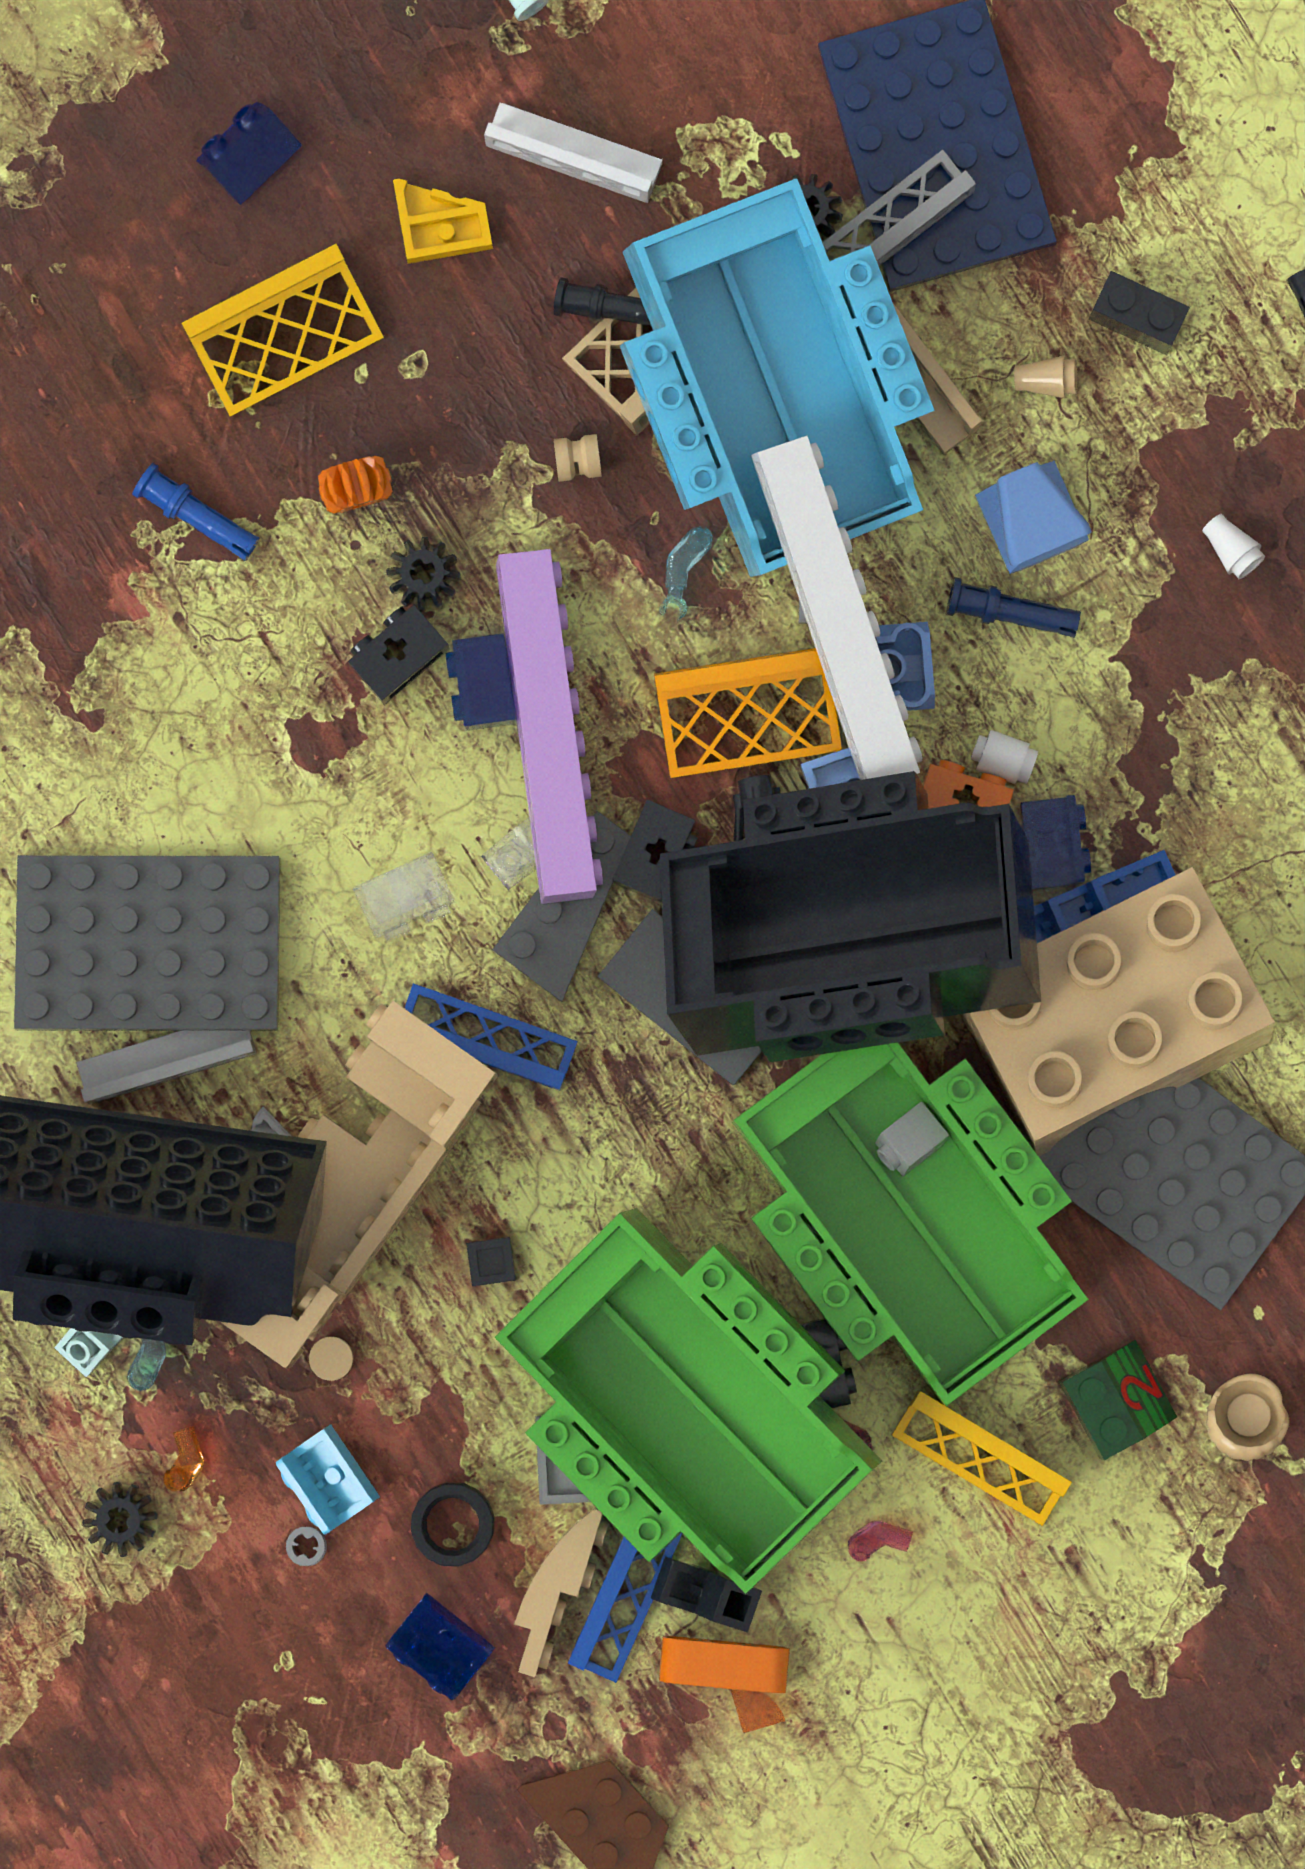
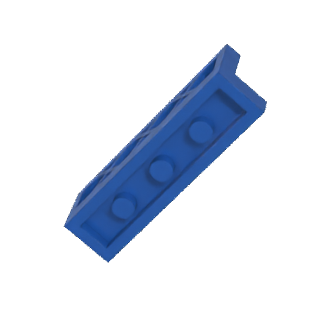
M413 983L405 1005L407 1011L413 1014L419 995L435 1000L444 1017L429 1024L431 1028L482 1064L561 1091L578 1041ZM443 1004L460 1010L448 1015ZM469 1012L478 1016L485 1032L471 1039L459 1036L451 1020ZM484 1018L500 1023V1025L489 1030ZM446 1022L451 1032L439 1029L437 1026ZM506 1027L517 1029L526 1046L511 1054L498 1049L492 1034ZM525 1033L542 1039L530 1044ZM488 1037L492 1047L477 1041ZM548 1041L566 1047L558 1070L541 1065L533 1049ZM529 1051L533 1061L519 1057V1055Z
M682 1532L665 1548L666 1550L659 1565H657L655 1558L651 1560L655 1571L651 1583L633 1589L627 1572L632 1562L644 1558L641 1553L635 1555L637 1549L623 1536L570 1655L568 1664L583 1671L584 1669L589 1670L615 1683L617 1682L652 1604L653 1599H651V1595L665 1556L672 1558L683 1534ZM625 1579L629 1591L618 1595ZM647 1590L640 1606L636 1594ZM631 1596L637 1611L634 1622L615 1629L610 1616L611 1608L614 1602ZM607 1620L611 1631L600 1635ZM630 1630L622 1646L618 1634ZM610 1637L614 1638L619 1651L612 1670L589 1660L595 1644Z

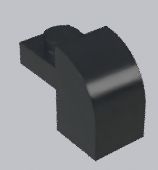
M665 1556L651 1599L695 1613L712 1622L748 1633L762 1590L753 1587L745 1594L728 1576Z

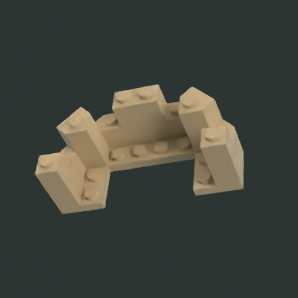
M393 1000L388 1007L383 1004L377 1007L366 1023V1026L372 1029L367 1035V1038L371 1040L367 1048L360 1044L345 1064L346 1067L351 1069L346 1078L385 1104L391 1111L387 1116L380 1112L365 1132V1134L371 1137L367 1144L360 1141L325 1115H322L319 1121L311 1118L298 1135L300 1138L327 1141L322 1215L292 1316L265 1315L252 1326L221 1322L285 1369L292 1367L304 1352L301 1347L307 1339L313 1341L333 1313L331 1312L336 1304H342L457 1142L456 1135L461 1129L464 1130L481 1104L477 1100L483 1091L487 1093L498 1078V1075Z

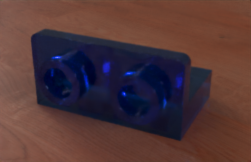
M1066 795L1064 798L1021 802L1022 828L1029 841L1032 889L1079 885L1085 882V874L1091 873V857L1089 847L1081 848L1079 830H1086L1084 804H1076L1075 795Z

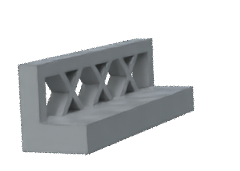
M941 150L822 242L827 253L830 249L836 248L851 250L850 253L870 245L877 264L880 266L975 192L976 183L966 170L961 173L944 150ZM941 164L953 180L938 192L925 191L926 175ZM921 180L920 190L909 189ZM900 195L919 197L918 207L903 219L890 217L892 202ZM887 206L886 217L876 216L878 212ZM865 222L885 224L884 233L869 245L856 244L858 228ZM853 232L852 243L841 242Z
M178 1031L78 1061L76 1064L84 1087L81 1090L84 1103L91 1105L256 1055L257 1051L251 1031Z

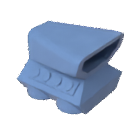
M1055 461L1042 465L1035 462L1002 476L997 480L996 484L975 494L983 512V517L988 523L1009 574L1027 569L1083 544L1089 540L1087 535L1092 532L1089 523L1075 508Z
M928 622L879 625L880 636L875 637L880 654L887 653L891 661L894 678L889 680L894 695H901L907 711L935 709V689Z

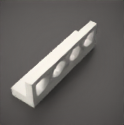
M501 102L493 122H488L484 133L487 147L645 203L649 202L662 166V159Z

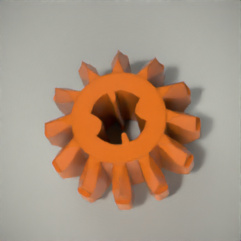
M368 456L343 462L323 470L318 475L321 499L324 501L327 511L332 513H342L379 503L382 500L388 499L393 492L389 468L386 467L384 459L379 456Z

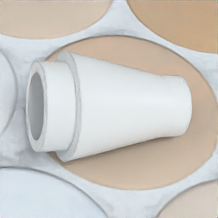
M1223 514L1214 517L1202 530L1210 540L1227 573H1234L1238 579H1242L1251 573L1265 558V555L1260 551L1261 544L1229 522Z

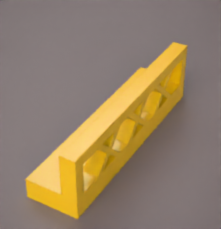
M920 1390L916 1392L891 1434L893 1437L1041 1526L1046 1522L1060 1496L1064 1497L1072 1483ZM917 1410L933 1419L937 1437L917 1441L904 1433ZM939 1423L955 1433L942 1436ZM962 1436L970 1441L975 1460L955 1464L947 1457L944 1441ZM938 1442L941 1454L926 1445ZM977 1446L992 1455L980 1458ZM1000 1459L1008 1464L1012 1483L994 1487L985 1481L981 1464ZM976 1465L979 1477L964 1468ZM1015 1469L1030 1478L1017 1481ZM1038 1482L1052 1491L1039 1513L1023 1504L1019 1486ZM1014 1488L1017 1500L1005 1494L1002 1490Z

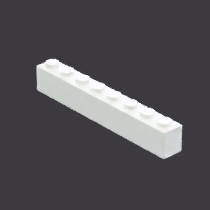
M804 436L752 454L751 457L859 779L863 780L915 771L916 774L920 773L917 763L922 762L921 750L914 736L908 737L903 722L908 720V712L901 695H894L889 680L894 678L891 661L887 653L880 654L875 637L880 636L879 625L873 611L866 612L861 595L866 594L865 583L858 569L852 570L847 553L852 552L851 541L844 527L838 528L833 511L838 510V504L832 487L830 485L824 486L819 469L824 468V462L818 445L816 443L810 444L808 436Z

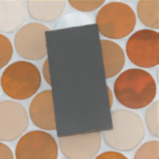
M651 909L598 975L600 980L732 1086L737 1083L762 1052L760 1047L756 1046L698 1056L694 1053L667 1015L663 917L653 909Z

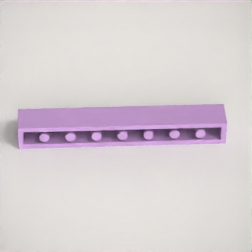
M550 549L500 554L496 562V571L541 904L593 898L597 891L596 885L603 884L600 859H592L590 843L597 842V832L594 816H587L585 800L591 799V787L588 773L581 774L579 757H585V743L583 732L575 731L573 715L579 714V698L576 688L569 689L567 672L574 671L571 646L563 645L561 631L568 629V618L565 604H558L556 588L562 587L559 561L552 562Z

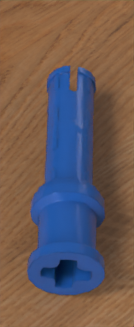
M152 463L146 469L132 493L137 499L144 497L164 510L163 515L168 519L180 518L210 539L230 550L243 561L249 558L256 547L254 545L259 542L260 538L246 531L191 495L192 490L186 483L179 485L159 472V466L155 463Z

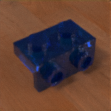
M255 102L253 105L248 104L241 108L232 119L233 124L222 135L217 134L203 145L201 149L202 154L196 160L202 168L215 178L233 200L240 205L302 146L273 111L260 102Z
M428 1593L423 1596L385 1645L399 1663L411 1667L427 1680L434 1691L446 1695L451 1700L457 1698L466 1684L496 1648Z

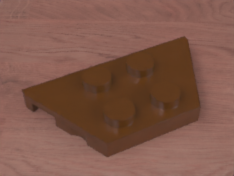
M610 1759L577 1770L562 1772L531 1783L527 1782L517 1788V1791L587 1869H653L669 1824Z

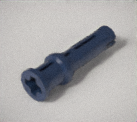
M957 577L953 579L946 609V615L949 616L960 613L981 618L982 623L985 624L994 623L995 620L1059 633L1072 638L1076 636L1081 611L1012 597L1001 594V589H997V586L990 585L986 589L964 584L962 579Z

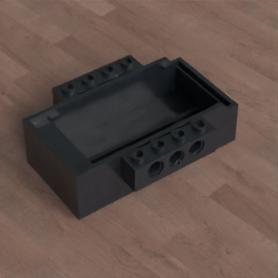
M911 771L743 800L744 840L660 854L667 1015L697 1056L759 1046L769 1062L943 1036V1017L1041 1002L1029 841L1009 804L981 807L973 803H960L929 809L928 794L916 772Z
M0 1095V1290L13 1292V1320L29 1322L34 1325L72 1328L81 1332L93 1331L119 1335L124 1338H142L163 1341L172 1345L184 1344L192 1346L201 1319L252 1326L265 1315L291 1317L322 1215L327 1141Z

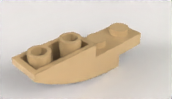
M596 1507L579 1519L548 1553L534 1575L522 1600L514 1625L531 1629L520 1664L519 1673L535 1677L538 1667L547 1670L554 1644L546 1642L551 1625L560 1626L567 1601L559 1599L560 1592L578 1597L580 1587L588 1590L590 1588L596 1564L588 1562L593 1545L602 1547L609 1524L608 1521L601 1519L602 1513Z

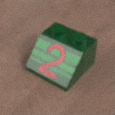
M1136 1340L1058 1381L1095 1451L1102 1460H1106L1140 1442L1177 1418Z

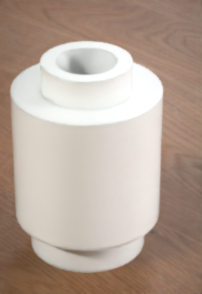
M990 730L988 737L979 735L971 760L978 762L976 771L999 776L1012 784H1015L1016 781L1027 784L1038 751L1029 748L1030 743Z

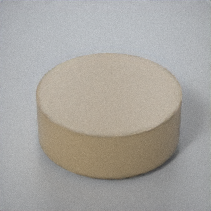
M338 1337L320 1339L313 1345L309 1354V1363L312 1371L319 1378L328 1381L338 1380L346 1376L354 1362V1355L350 1345Z

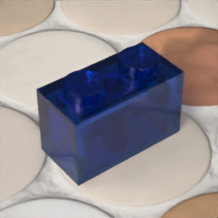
M504 633L452 640L454 652H447L445 655L449 679L457 678L459 695L451 696L454 720H463L465 731L517 724Z

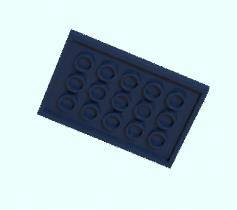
M967 0L818 43V50L865 209L941 150H944L961 173L966 170L976 183L975 192L882 264L890 292L1056 245L1055 234L985 0ZM941 164L926 175L925 191L938 192L953 180ZM921 180L909 189L920 190ZM900 195L892 202L890 217L903 219L918 207L919 197ZM887 206L878 212L876 216L886 217ZM869 222L874 240H876L884 233L885 224Z

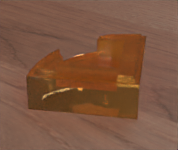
M731 1689L743 1733L785 1721L781 1709L768 1695L756 1691Z

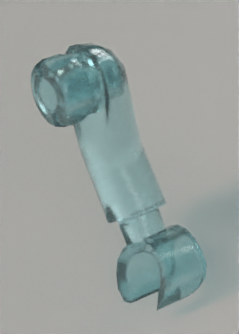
M701 526L692 528L669 553L666 560L665 581L668 597L665 598L659 607V612L662 616L666 613L668 603H675L680 609L677 622L686 615L688 607L682 598L683 590L687 589L688 572L712 546L713 535L708 528L704 527L703 529Z
M141 1338L142 1345L127 1374L128 1383L134 1390H147L154 1384L166 1357L167 1349L165 1342Z

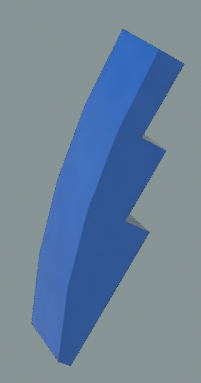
M1165 850L1034 906L1037 943L1175 876Z

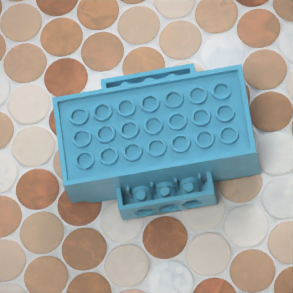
M797 178L633 242L623 251L653 331L624 342L620 345V349L683 509L686 510L719 497L750 577L762 575L787 565L751 457L752 454L804 436H808L810 444L816 443L824 462V468L819 469L824 486L830 485L836 496L838 510L833 511L838 528L844 527L850 539L923 510L914 486L913 474L894 427L935 411L871 246L869 245L829 261Z

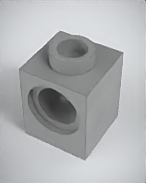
M921 1101L881 1132L875 1143L879 1148L877 1154L887 1168L892 1171L897 1169L902 1177H904L941 1148L949 1134Z

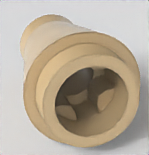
M1063 355L1025 365H1015V391H1028L1065 399L1067 394H1077L1078 373L1076 359H1066V356Z

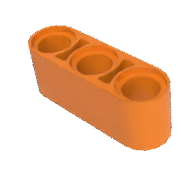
M663 1636L659 1681L756 1692L786 1693L790 1648Z

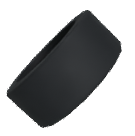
M446 1482L431 1488L418 1500L411 1517V1533L416 1547L428 1560L441 1566L459 1567L475 1561L487 1549L494 1534L495 1517L489 1501L478 1489L465 1483ZM448 1498H457L469 1503L476 1511L479 1519V1529L475 1539L467 1547L459 1550H446L437 1546L430 1538L427 1530V1518L431 1509L438 1502Z

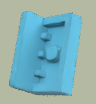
M331 1424L276 1461V1466L281 1472L282 1480L287 1487L295 1492L304 1505L309 1520L319 1527L324 1535L380 1498Z

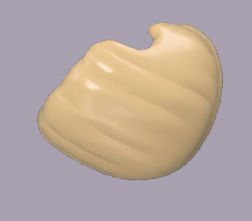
M1250 1373L1228 1380L1215 1391L1207 1409L1206 1426L1210 1440L1219 1451L1236 1460L1251 1461L1271 1454L1280 1445L1289 1427V1415L1282 1403V1394L1276 1384L1262 1375Z

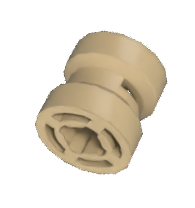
M597 434L584 435L578 441H570L568 438L554 439L559 482L570 481L576 475H585L588 478L602 477Z

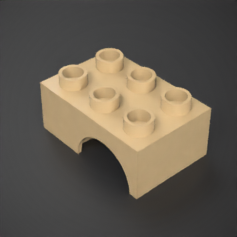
M1193 867L1037 943L1041 1002L961 1014L1022 1135L1038 1156L1051 1151L1058 1141L1078 1127L1127 1101L1165 1087H1175L1177 1089L1270 1043L1275 1024Z

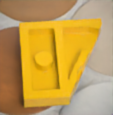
M403 179L393 180L408 264L493 249L485 203L466 197L459 199L451 196L448 192L434 188L431 191L410 185Z

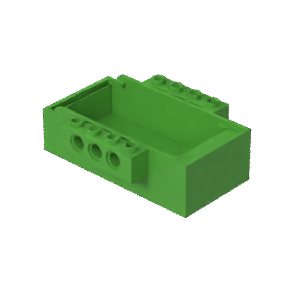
M899 1043L821 1054L733 1120V1125L784 1192V1194L750 1218L856 1361L861 1360L892 1337L941 1404L949 1405L1089 1300L1037 1229L1038 1226L1071 1203L1072 1200L966 1059L959 1062L929 1085ZM922 1101L948 1132L949 1137L941 1148L902 1177L897 1169L892 1171L881 1161L877 1154L879 1148L875 1143L881 1132Z
M638 1208L620 1212L494 1337L556 1401L525 1432L526 1435L648 1562L656 1558L682 1532L713 1566L725 1573L745 1594L756 1586L882 1462L820 1397L845 1372L831 1355L722 1243L712 1246L692 1265Z

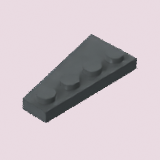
M598 811L593 815L596 824L597 842H591L590 844L592 859H600L603 884L596 885L597 891L594 897L541 904L538 888L492 949L560 1002L564 1000L609 890L612 887V879L631 838L628 833Z

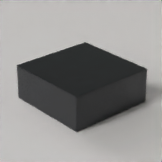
M510 1237L466 1243L472 1286L516 1281Z

